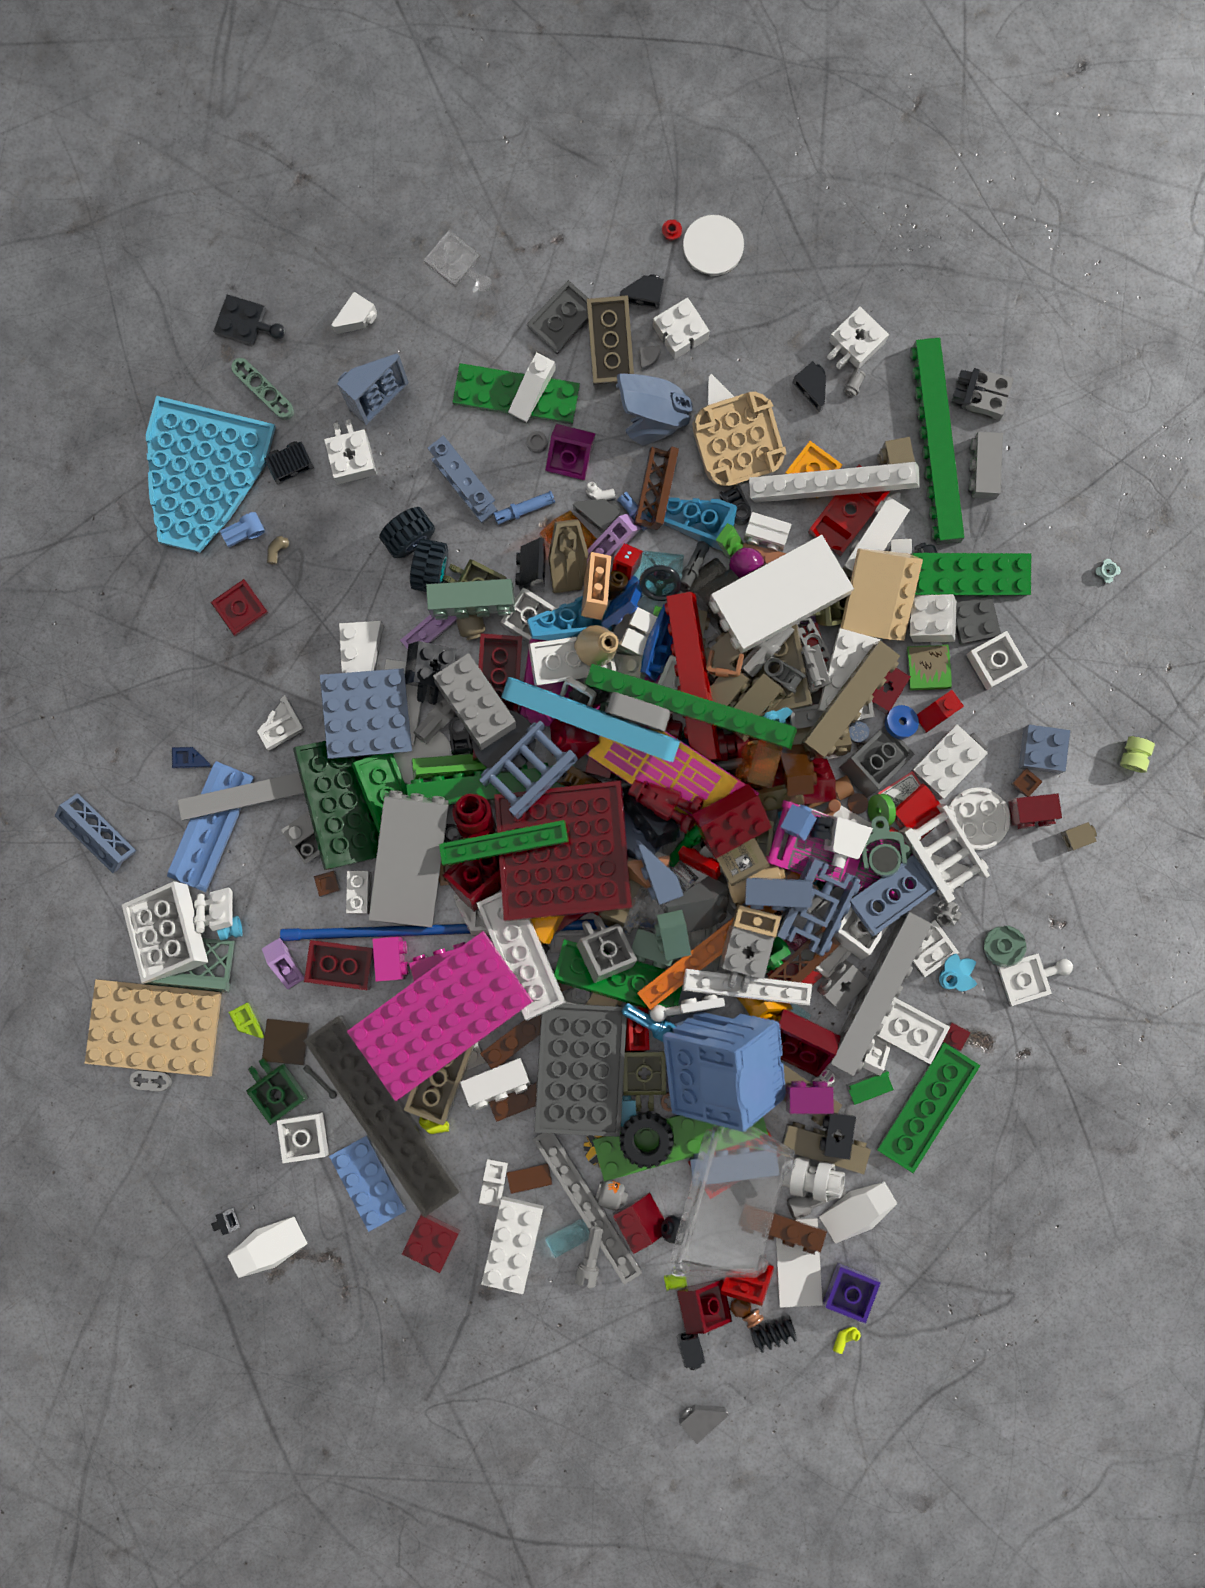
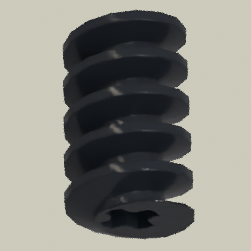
M790 1315L789 1321L782 1316L781 1324L776 1319H773V1326L768 1321L765 1322V1329L758 1324L757 1332L753 1328H749L755 1349L758 1348L762 1353H764L765 1345L769 1350H772L773 1342L779 1348L781 1340L786 1345L789 1344V1337L794 1342L797 1341Z

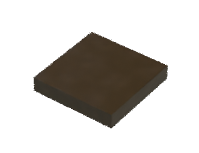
M267 1019L262 1058L267 1062L305 1065L310 1023Z

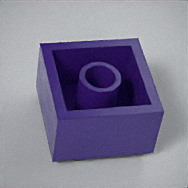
M837 1263L825 1294L823 1305L827 1309L866 1324L881 1282L875 1277Z

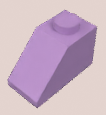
M280 938L262 948L268 966L287 989L304 980V974L290 950Z

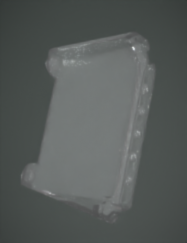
M714 1124L713 1128L706 1130L671 1255V1264L675 1265L672 1269L673 1275L756 1278L766 1271L768 1260H766L764 1250L784 1176L788 1174L789 1170L793 1171L796 1164L794 1150L754 1126H750L747 1130L741 1132Z

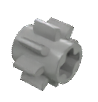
M940 901L939 906H936L933 912L938 915L936 921L943 926H954L962 913L957 912L959 906L953 901L950 903Z

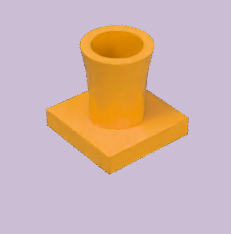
M736 997L749 1016L775 1021L783 1009L788 1011L793 1009L790 1003Z

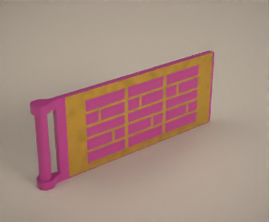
M656 731V732L662 733V734H664V735H667V736H669V737L675 738L674 736H672L671 734H669V733L666 732V731H665V732ZM600 735L599 744L587 753L589 757L631 785L637 779L641 782L648 781L665 788L669 787L682 793V798L692 801L696 796H701L704 798L702 809L746 785L681 741L673 762L663 760ZM678 806L675 807L676 811L692 816L688 811Z

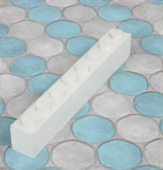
M916 462L749 478L750 499L755 503L920 488L919 467Z

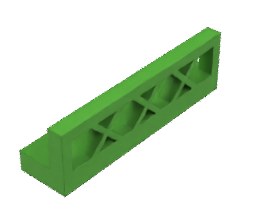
M473 754L412 758L411 760L413 780H430L432 777L437 776L453 778V774L465 773V777L474 776L473 772L487 769L481 762L473 761Z

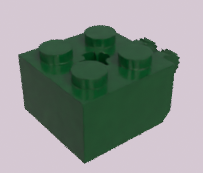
M262 1058L259 1060V1063L267 1075L262 1078L256 1068L253 1066L248 1068V1071L257 1083L247 1089L246 1092L269 1125H272L309 1097L285 1064L273 1070L267 1061ZM275 1089H277V1091L279 1090V1091L281 1092V1095H280L281 1098H280V1100H279V1097H278V1098H275V1097H274V1095H275V1093H276V1092H275Z

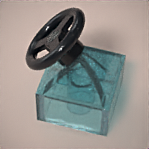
M643 550L639 580L643 597H648L654 601H667L666 596L680 594L684 555Z

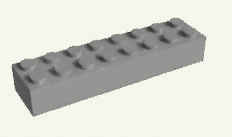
M911 912L905 913L898 919L868 977L869 982L860 992L839 1033L841 1038L837 1054L830 1062L831 1065L852 1076L861 1071L864 1064L862 1059L865 1053H870L874 1045L872 1043L874 1036H878L883 1028L881 1022L884 1016L888 1017L893 1008L891 1003L894 997L900 995L903 989L901 984L904 978L907 979L912 972L913 967H911L913 960L919 958L922 952L920 947L923 941H927L932 933L930 929L932 924Z

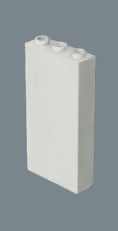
M820 535L711 594L709 605L712 611L720 616V624L725 632L728 631L731 635L730 641L734 649H739L742 654L849 596L854 588L823 535Z

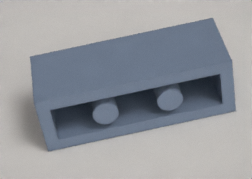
M746 878L745 905H751V909H763L764 906H772V910H785V907H794V911H807V908L812 907L813 880Z

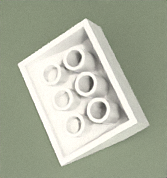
M173 881L122 904L141 983H148L186 972L208 963L201 933L196 932V925L194 924V917L196 915L187 884Z

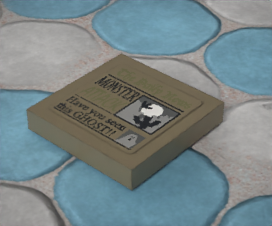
M755 838L717 858L731 886L769 867V863Z

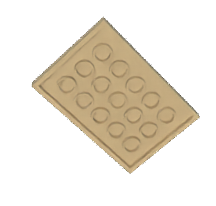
M95 979L85 1064L211 1077L222 992Z

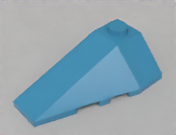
M669 498L663 524L697 541H704L710 547L721 550L716 542V538L727 523L734 526L737 506L720 499L700 500L699 498H693L692 500H680V498ZM648 511L647 516L652 518L651 514Z
M583 596L576 598L572 603H564L553 611L548 610L527 619L532 639L549 641L577 637L582 630L589 626H604L601 624L602 620L581 616Z

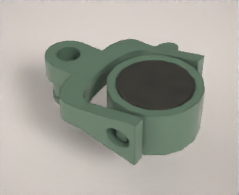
M878 816L872 821L873 834H870L862 851L865 871L869 870L868 865H870L871 870L876 875L890 877L898 872L901 861L903 865H907V859L911 857L912 852L909 846L904 844L903 835L895 831L890 832L887 819L883 816ZM879 822L884 825L881 829L876 827ZM895 840L900 843L901 856L894 846L881 844L871 851L868 861L866 847L876 841Z

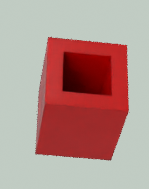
M624 543L613 559L612 571L624 573L630 581L641 564L643 551Z

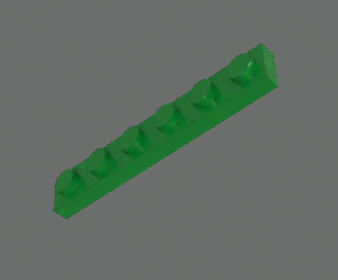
M562 820L439 844L442 865L446 866L568 843L569 841L566 823Z

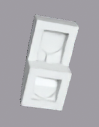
M487 1159L479 1204L500 1207L508 1163Z

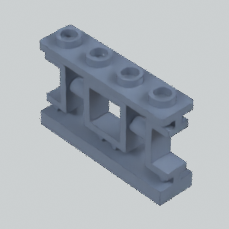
M810 855L799 880L814 881L816 875L827 880L822 891L813 887L812 899L816 894L831 902L823 919L807 913V911H794V907H785L781 915L777 936L792 942L796 933L812 940L808 949L823 957L825 952L827 953L832 946L831 939L834 933H838L841 928L842 922L840 921L843 915L848 913L853 895H856L860 889V879L845 872L841 881L825 874L829 865ZM834 884L845 889L840 900L829 895ZM797 914L808 919L803 929L792 925ZM815 923L826 927L821 939L811 933Z

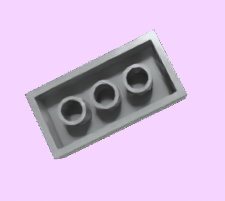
M469 653L433 675L435 684L480 750H483L516 728L515 719Z

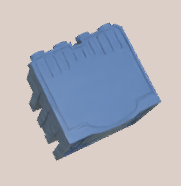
M697 1011L693 1014L694 1019L687 1018L683 1021V1024L673 1028L674 1033L667 1032L663 1035L672 1113L744 1132L785 1098L783 1063L780 1062V1056H782L780 1024L774 1020L739 1014L732 1019Z

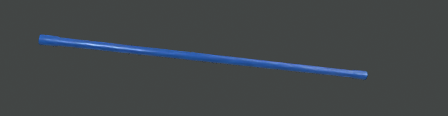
M657 917L631 918L627 928H655L654 925L658 924ZM594 919L575 921L561 931L584 930L582 926L584 921L590 923L592 930L598 929ZM466 924L432 925V927L408 925L280 929V939L282 941L471 934Z

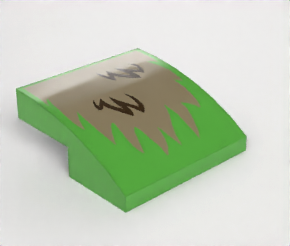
M949 645L907 647V674L911 676L909 679L910 691L951 689Z

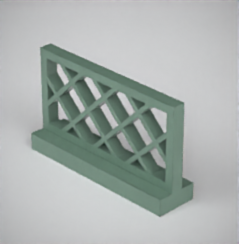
M202 938L203 943H206L209 947L206 956L213 952L219 961L210 968L204 964L203 966L207 970L201 975H195L189 970L190 974L182 972L144 984L229 993V978L235 942ZM221 945L229 946L228 954L220 959L214 950ZM222 964L225 968L224 978L215 977L211 971Z

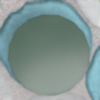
M1011 926L993 928L988 932L984 940L986 957L993 964L1000 967L1017 965L1023 960L1027 950L1024 935L1018 929Z

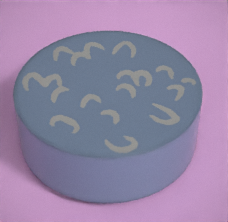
M855 722L849 727L851 741L861 743L868 738L869 728L865 723Z

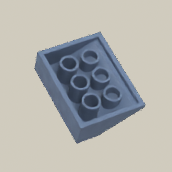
M396 353L352 368L349 372H344L339 377L337 385L348 409L367 425L409 382L400 356Z

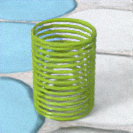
M685 1272L664 1276L666 1291L685 1288V1286L687 1288Z

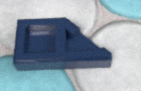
M172 747L173 769L212 768V765L194 747Z

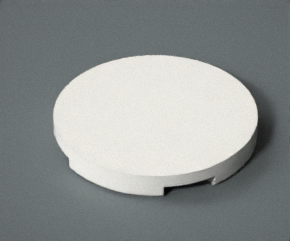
M707 215L694 221L687 229L683 241V252L688 264L695 271L697 270L710 276H720L733 270L740 261L744 249V239L739 227L732 220L720 215Z
M438 731L427 744L416 737L415 746H412V752L394 753L393 755L404 783L411 784V780H413L412 758L452 756L449 740L443 733ZM430 779V780H423V781H424V782H430V781H432V779Z
M981 787L967 789L958 794L950 804V807L956 814L955 820L974 850H984L997 845L1009 830L1011 820L1009 808L1006 802L990 789Z

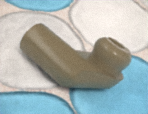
M278 536L269 544L267 553L268 564H277L278 551L289 546L287 538Z

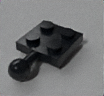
M228 294L213 330L216 335L252 346L258 330L269 333L275 340L282 339L286 333L284 326L279 323L273 325L262 323L266 311L264 305Z

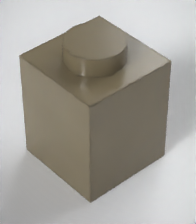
M1089 822L1060 832L1068 852L1097 842L1095 838L1097 837L1096 830Z

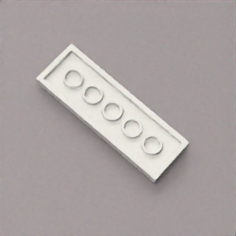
M502 891L478 902V908L495 948L533 1000L531 1004L521 1010L525 1020L528 1021L565 1004V999L531 919L505 922Z

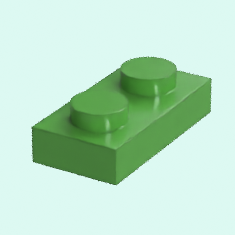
M728 523L716 538V542L729 559L735 551L743 548L744 543L734 526Z

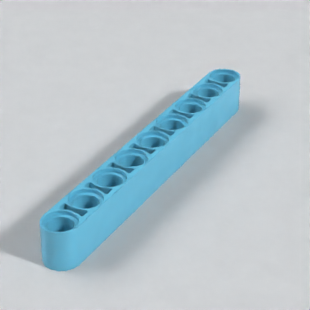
M508 677L502 694V698L666 761H674L680 741L675 738L611 716L606 712L515 678Z

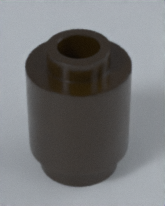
M620 571L610 572L609 600L612 601L624 592L628 583V578L624 573Z

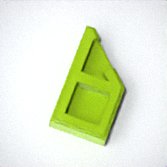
M249 1002L228 1012L237 1031L261 1039L265 1037Z

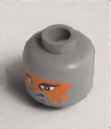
M608 1180L604 1183L600 1182L595 1199H598L600 1206L616 1211L620 1205H625L628 1194L624 1193L625 1186L622 1183Z

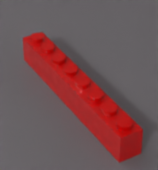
M686 592L666 596L665 611L670 617L668 631L670 636H673L674 643L671 644L673 656H676L677 662L674 665V670L680 682V685L677 687L678 691L712 701L696 594ZM682 716L686 720L684 734L685 738L689 740L690 748L710 761L721 760L717 727Z

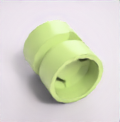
M1129 736L1125 746L1127 753H1123L1120 766L1135 772L1146 773L1150 763L1148 757L1152 756L1155 743L1143 738Z

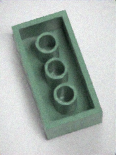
M512 579L426 584L428 611L436 620H446L448 616L465 619L469 618V615L476 614L477 617H489L491 613H498V616L511 615V612H515Z

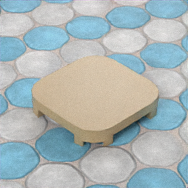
M755 391L707 405L701 408L694 416L692 423L694 437L705 473L714 484L719 486L734 485L747 481L751 477L772 473L779 469V466L783 463L786 447L782 445L772 410L773 404L763 394Z

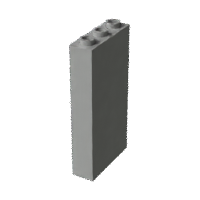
M395 790L385 793L369 920L432 927L441 864L439 844L444 842L448 813V800H445L444 797L432 796V798L423 797L424 795L418 793H411V796L402 795V792Z

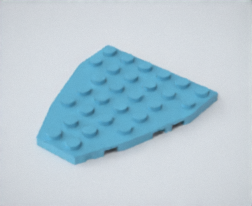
M156 396L146 431V441L148 446L147 460L149 463V499L153 508V518L160 544L200 553L230 520L266 466L264 458L268 457L276 429L275 424Z

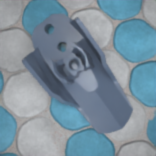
M638 374L617 375L618 383L616 388L620 389L625 413L637 416L631 419V422L634 424L626 429V434H628L630 439L641 446H646L673 434L678 428L689 424L691 419L689 412L693 410V405L690 398L677 385L668 380Z

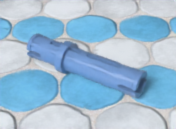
M549 491L516 505L514 503L510 504V507L493 512L497 524L500 525L514 518L515 520L520 519L519 516L554 504L555 500L553 499L552 492Z

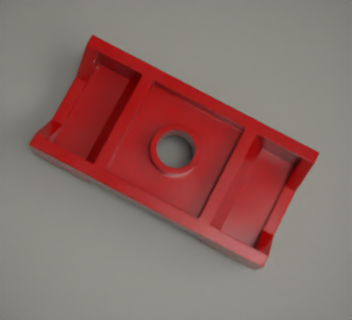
M890 491L835 495L810 527L808 533L815 538L823 535L830 549L839 556H842L873 515L881 500L884 501ZM853 505L856 508V513H846L845 506Z

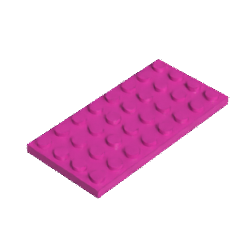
M483 931L347 1032L396 1102L527 1007L533 1000Z

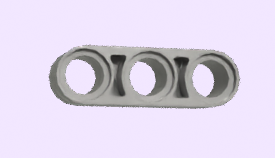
M612 692L606 709V713L611 716L660 732H665L671 711L616 692Z

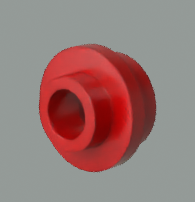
M668 220L662 226V234L668 240H676L682 234V226L677 220ZM669 227H675L676 230L672 232L669 230Z

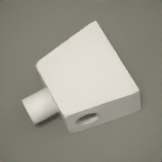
M828 815V818L834 820L833 825L830 827L831 840L825 839L824 850L835 853L832 866L844 869L847 857L853 859L860 858L873 828Z

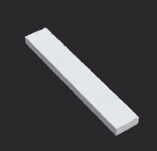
M685 969L682 990L810 1006L812 984L751 977L748 989L744 992L741 991V982L743 980L741 975H737L735 986L729 988L730 974Z

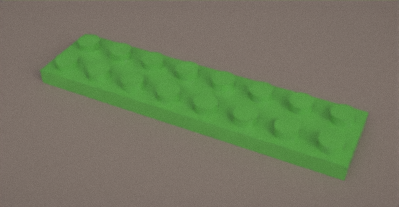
M681 1115L666 1118L668 1124L672 1127L674 1142L671 1154L659 1166L693 1157L695 1153H708L768 1136L764 1118H760L744 1132ZM651 1128L639 1129L634 1135V1143L642 1151H652L659 1145V1135ZM602 1136L593 1139L604 1182L647 1170V1167L642 1166V1168L637 1167L638 1165H632L628 1159H625L623 1151L620 1149V1137Z

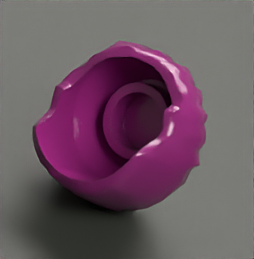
M754 548L738 549L731 556L729 562L730 573L737 580L764 566L762 554Z

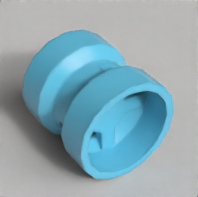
M239 916L232 917L231 927L217 930L221 941L227 940L231 936L235 938L242 937L243 931Z

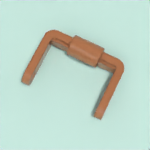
M710 650L706 666L708 673L729 678V676L738 677L740 675L744 654H739L736 671H731L730 669L711 668L715 651Z

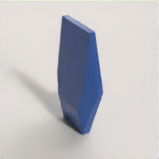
M663 604L649 634L642 657L640 672L653 682L657 680L660 673H663L664 667L670 655H672L671 644H674L673 636H670L668 631L670 617L666 614L665 604Z

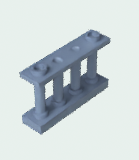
M443 435L427 447L434 456L431 459L434 465L481 524L494 515L493 512L498 511L493 505L495 499L446 437Z
M541 721L537 724L533 723L527 729V734L492 768H487L481 774L482 778L479 780L485 787L491 783L511 803L509 811L517 819L578 761V758L571 750L567 753L562 752L542 733L546 727ZM535 738L557 758V763L552 768L547 767L527 748ZM520 753L542 773V777L536 783L531 782L512 763ZM505 768L526 788V793L521 798L516 797L496 777Z

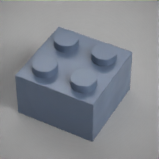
M1036 725L1025 726L1023 728L1018 768H1028L1029 770L1055 774L1066 772L1070 730Z

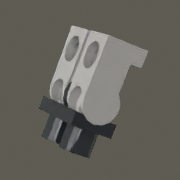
M974 368L972 372L961 370L957 383L967 385V389L965 391L956 388L952 401L962 404L961 409L991 416L994 420L1000 421L1004 414L1014 378L980 371L977 368Z

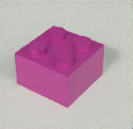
M403 937L373 939L376 982L406 979V975H409L408 962L404 961V954H407V942L403 941Z

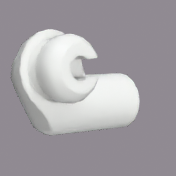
M590 482L586 485L587 495L594 500H611L616 498L614 489L602 491L596 486L595 482Z

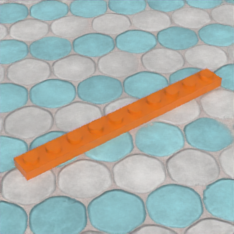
M792 871L787 875V879L799 880L801 874ZM764 906L763 909H755L770 914H774L777 911L772 910V906ZM734 918L691 950L690 956L682 957L637 993L650 1010L683 985L685 969L701 971L722 954L729 925L732 926Z

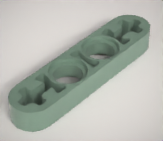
M237 358L232 362L231 369L235 376L281 420L292 418L294 408L291 403L246 359ZM238 365L244 366L249 373L247 377L241 370L238 371ZM255 377L260 378L261 384L259 386L252 387L250 385L251 379ZM268 391L275 393V398L272 401H267L264 398ZM279 402L284 408L287 407L288 413H281L280 408L276 404Z

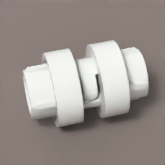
M799 1156L795 1162H784L780 1176V1185L789 1187L791 1195L805 1197L807 1192H812L814 1200L828 1202L830 1196L841 1198L845 1183V1173L835 1171L834 1164L820 1161L818 1167L812 1166L811 1159Z

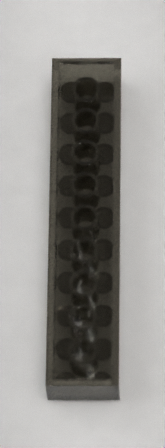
M342 1015L337 1016L303 1041L419 1211L426 1217L457 1195L462 1189L410 1113L404 1111L405 1106L399 1099L395 1102L347 1032L351 1027Z

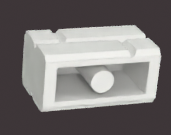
M752 512L744 539L750 545L759 546V544L767 546V549L783 551L791 524Z

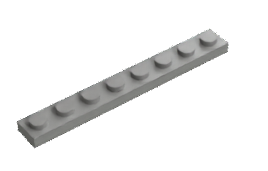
M541 1133L534 1137V1143L589 1230L592 1226H598L603 1229L600 1247L623 1284L625 1285L641 1275V1269L598 1204V1201L557 1136L553 1133Z

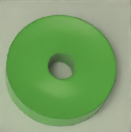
M884 793L873 795L868 802V815L871 822L875 817L883 816L887 819L889 826L892 825L896 817L893 800ZM879 822L876 827L883 828L884 825Z

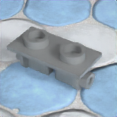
M819 644L812 647L810 645L802 647L801 654L804 657L811 690L813 691L831 684Z

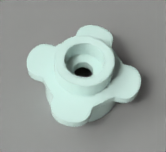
M1105 559L1103 565L1097 567L1095 572L1098 576L1104 578L1105 583H1111L1113 578L1120 574L1121 569L1111 559Z

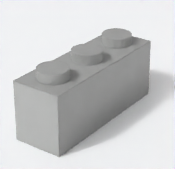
M978 432L971 439L970 448L971 451H974V454L970 460V471H973V478H970L969 491H972V497L996 499L1001 494L1003 433Z

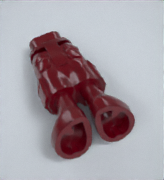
M637 779L634 780L628 793L635 797L637 802L652 810L654 814L666 821L674 819L680 824V830L686 834L691 831L695 821L691 815L676 811L675 807L678 806L690 814H694L701 810L704 804V798L701 796H696L692 801L682 798V793L669 787L665 788L648 781L641 782Z

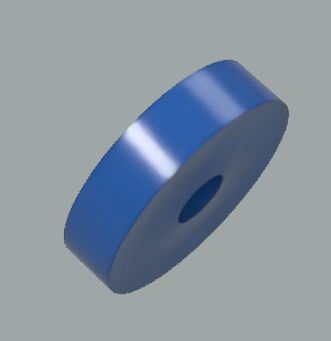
M898 705L886 714L884 723L886 730L891 736L897 739H907L917 731L919 719L913 709L905 705ZM899 719L903 720L904 725L900 724Z

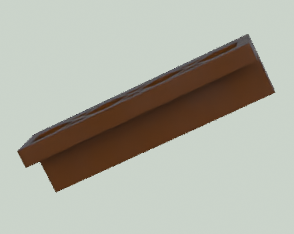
M671 446L668 451L655 447L650 448L634 524L653 530H658L663 525L679 448ZM654 454L665 457L662 465H656L653 460ZM654 472L660 478L659 483L653 485L649 479L650 474ZM649 491H652L656 497L655 502L649 504L645 497ZM648 509L652 516L651 522L641 519L643 511Z
M822 926L814 935L819 936L822 932L824 933L826 928ZM833 936L831 939L832 946L827 953L825 952L823 957L814 952V958L811 961H801L802 951L808 949V945L812 941L809 939L767 979L783 978V981H786V978H792L791 982L800 983L837 949L841 943ZM799 955V961H792ZM789 963L798 964V973L795 976L786 975V966ZM801 964H807L804 968L801 969Z

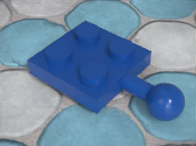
M633 575L631 580H628L624 592L610 601L601 622L605 628L608 629L613 624L615 626L618 625L626 614L631 615L638 608L637 603L643 595L641 594L639 579Z

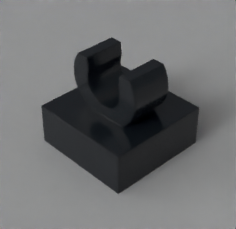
M234 1208L215 1215L217 1221L211 1223L213 1231L221 1230L222 1236L240 1228Z

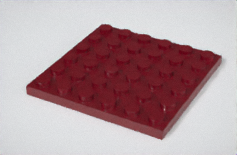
M621 781L550 788L519 819L509 811L511 803L502 794L494 795L497 833L564 820L569 841L568 843L499 855L505 922L632 909ZM526 791L513 792L516 797L520 798L526 793Z

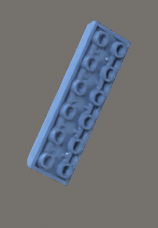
M216 761L201 794L253 783L255 777ZM242 808L190 819L168 870L167 877L207 892Z

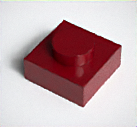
M950 1022V1028L943 1042L961 1051L971 1032Z

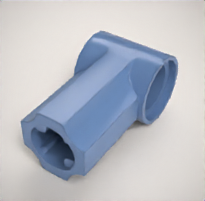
M251 512L242 516L239 522L220 530L227 546L231 547L246 539L257 538L265 530L257 513Z

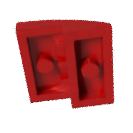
M922 783L895 808L896 818L904 827L918 829L940 814L937 808L940 802L928 787ZM932 830L921 836V839L919 841H921Z

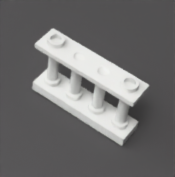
M939 804L937 806L940 811L939 815L918 829L904 827L899 833L903 835L904 841L909 846L912 854L938 887L936 892L943 902L950 903L955 899L952 894L954 892L953 889L977 873L979 876L986 878L990 875L987 871L988 866L986 862L978 857L955 820L956 814L950 806ZM946 821L952 831L930 846L923 847L919 841L921 836ZM956 838L962 849L940 864L934 865L931 860L932 854ZM968 856L973 866L952 881L945 882L941 876L943 871Z

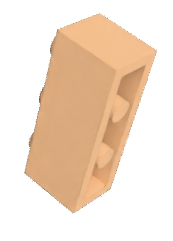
M590 553L585 570L581 616L602 620L608 603L611 556Z

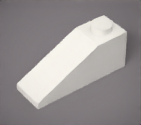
M536 353L508 411L509 414L524 422L528 421L556 370L554 361Z

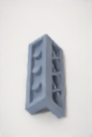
M78 793L59 805L55 817L112 873L119 870L122 862L136 852ZM77 802L82 807V811L74 810L70 805ZM86 817L94 818L97 821V825H90L86 822ZM101 831L108 832L111 835V840L104 839L100 835ZM115 846H121L127 852L121 856L115 850Z

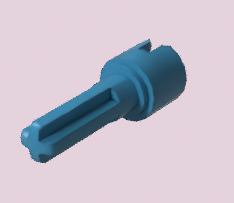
M629 1003L625 1004L622 1009L624 1016L651 1030L653 1037L663 1043V1035L667 1032L673 1033V1028L676 1027V1025L666 1019L661 1022L652 1020L650 1015Z

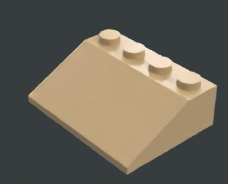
M858 548L850 581L854 590L847 596L840 628L866 636L904 641L923 559L908 553Z

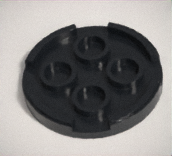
M508 710L516 721V728L483 750H480L472 738L473 750L479 762L487 768H492L527 734V729L531 724L524 716ZM536 739L527 746L532 753L535 750ZM521 753L512 761L518 769H521L528 762ZM505 768L501 773L510 772Z

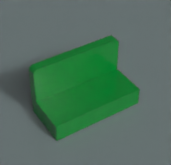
M884 1070L881 1076L872 1074L846 1084L853 1105L893 1091L894 1089L889 1079V1071Z

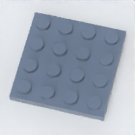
M404 668L322 674L319 676L327 759L412 752Z

